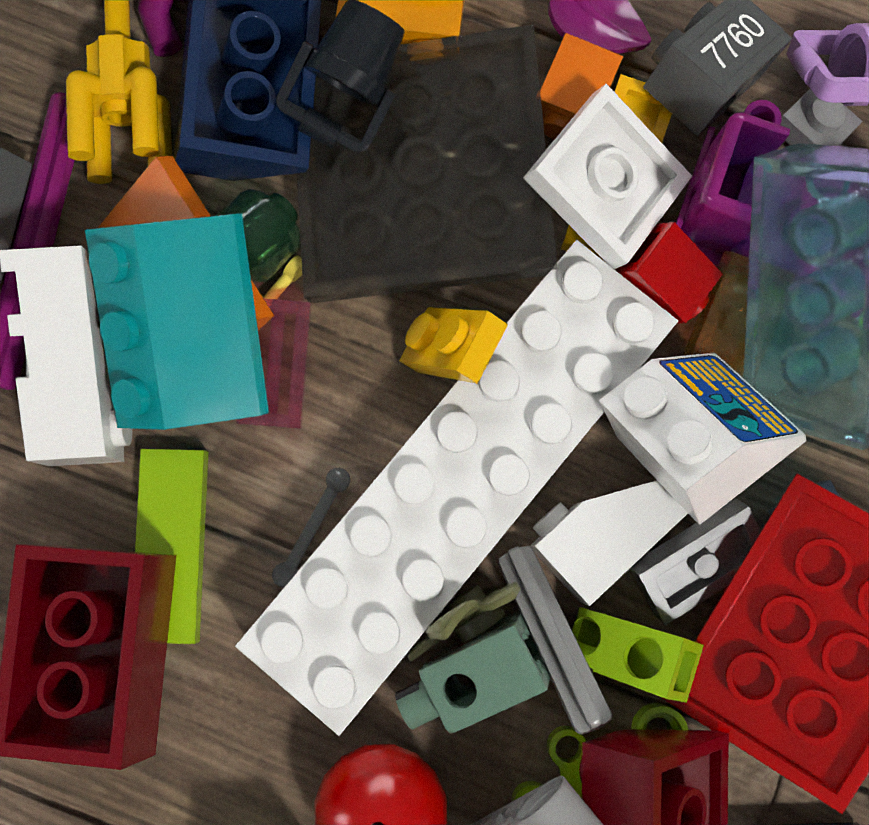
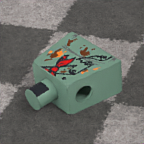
M518 610L499 620L473 639L464 643L460 640L432 655L419 669L421 680L396 692L395 698L401 716L410 729L413 730L440 717L445 729L451 734L547 691L550 676ZM456 674L468 676L476 687L464 686L459 682Z

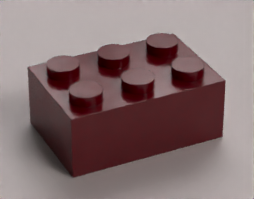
M16 544L0 666V756L122 770L156 755L177 555Z

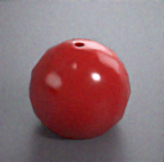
M394 744L364 745L341 756L323 776L314 801L315 825H373L375 822H381L383 825H447L446 794L436 772L417 753Z

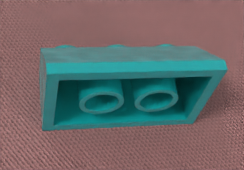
M242 213L85 230L89 253V267L93 277L100 319V333L104 343L111 386V400L115 410L117 428L167 430L249 418L269 413Z

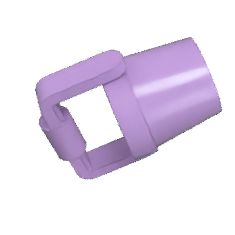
M869 23L850 24L843 30H798L794 32L786 55L802 80L810 87L817 98L825 102L843 103L844 106H867L869 104ZM819 55H830L828 67Z

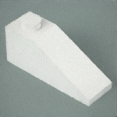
M656 480L574 504L569 510L561 502L558 503L533 526V529L540 537L529 547L533 549L540 560L580 603L590 606L682 520L688 512Z

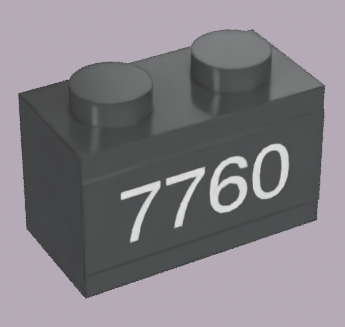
M724 0L717 7L709 1L691 19L684 30L685 33L676 28L658 46L651 57L658 65L643 88L698 137L762 77L793 38L751 0Z

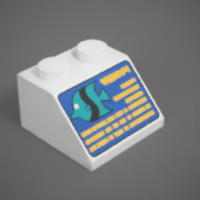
M716 353L651 359L599 400L616 437L699 525L806 442V435Z

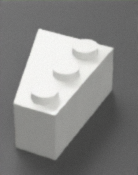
M82 246L0 250L1 272L15 271L21 313L7 315L10 336H24L26 351V377L16 378L26 461L45 466L124 462V446L131 444L133 429L117 428L115 410L111 400V386L104 343L100 333V319L93 277L89 267L88 251Z

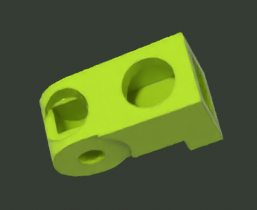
M579 607L572 632L593 672L665 699L687 703L704 645Z

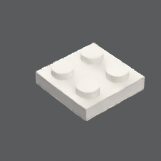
M605 84L588 98L523 178L609 266L616 269L631 260L691 179L692 175L619 96Z

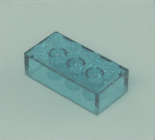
M798 143L754 157L743 379L804 434L863 451L869 447V149Z

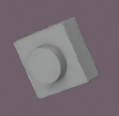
M809 89L782 116L781 126L790 128L789 137L785 141L810 164L818 168L863 121L844 106L843 103L822 101Z

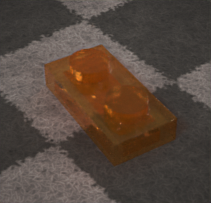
M725 250L718 266L723 275L710 291L709 302L699 313L682 356L716 353L747 381L791 273Z

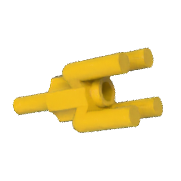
M104 0L105 35L98 36L95 42L86 45L87 72L75 70L70 72L66 78L68 157L76 161H86L87 180L95 184H106L112 181L111 125L119 127L132 126L133 153L137 156L148 157V166L155 157L172 156L170 103L166 97L157 94L156 75L150 69L148 45L145 42L131 39L129 0Z

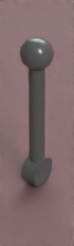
M340 467L333 468L327 473V488L286 562L276 565L273 569L272 579L277 586L284 588L299 571L297 566L338 492H343L349 487L350 475L345 469Z

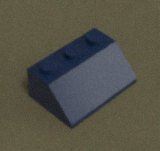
M188 0L174 159L183 173L239 181L304 173L309 169L311 137L298 131L301 123L280 112L276 99L303 42L311 43L314 45L313 48L318 46L321 0ZM303 67L288 101L307 111L309 107L313 109L316 76L305 67Z

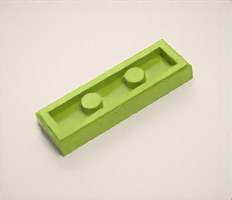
M141 449L135 552L177 555L167 644H196L200 642L209 453L205 450Z

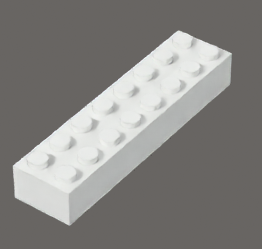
M576 240L507 322L508 326L478 384L457 381L235 647L340 736L604 413L599 400L640 369L678 320L581 242Z

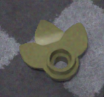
M512 582L502 589L497 590V588H494L486 593L477 584L460 594L446 605L449 612L429 626L425 632L427 636L410 649L408 654L409 660L413 661L439 641L447 639L454 631L461 642L464 643L493 626L505 616L501 606L516 598L521 589L519 584Z

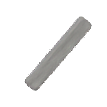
M517 546L508 550L507 553L499 558L498 566L507 585L517 582L521 588L514 599L574 731L581 735L601 729L612 720L611 710L533 549L529 546Z

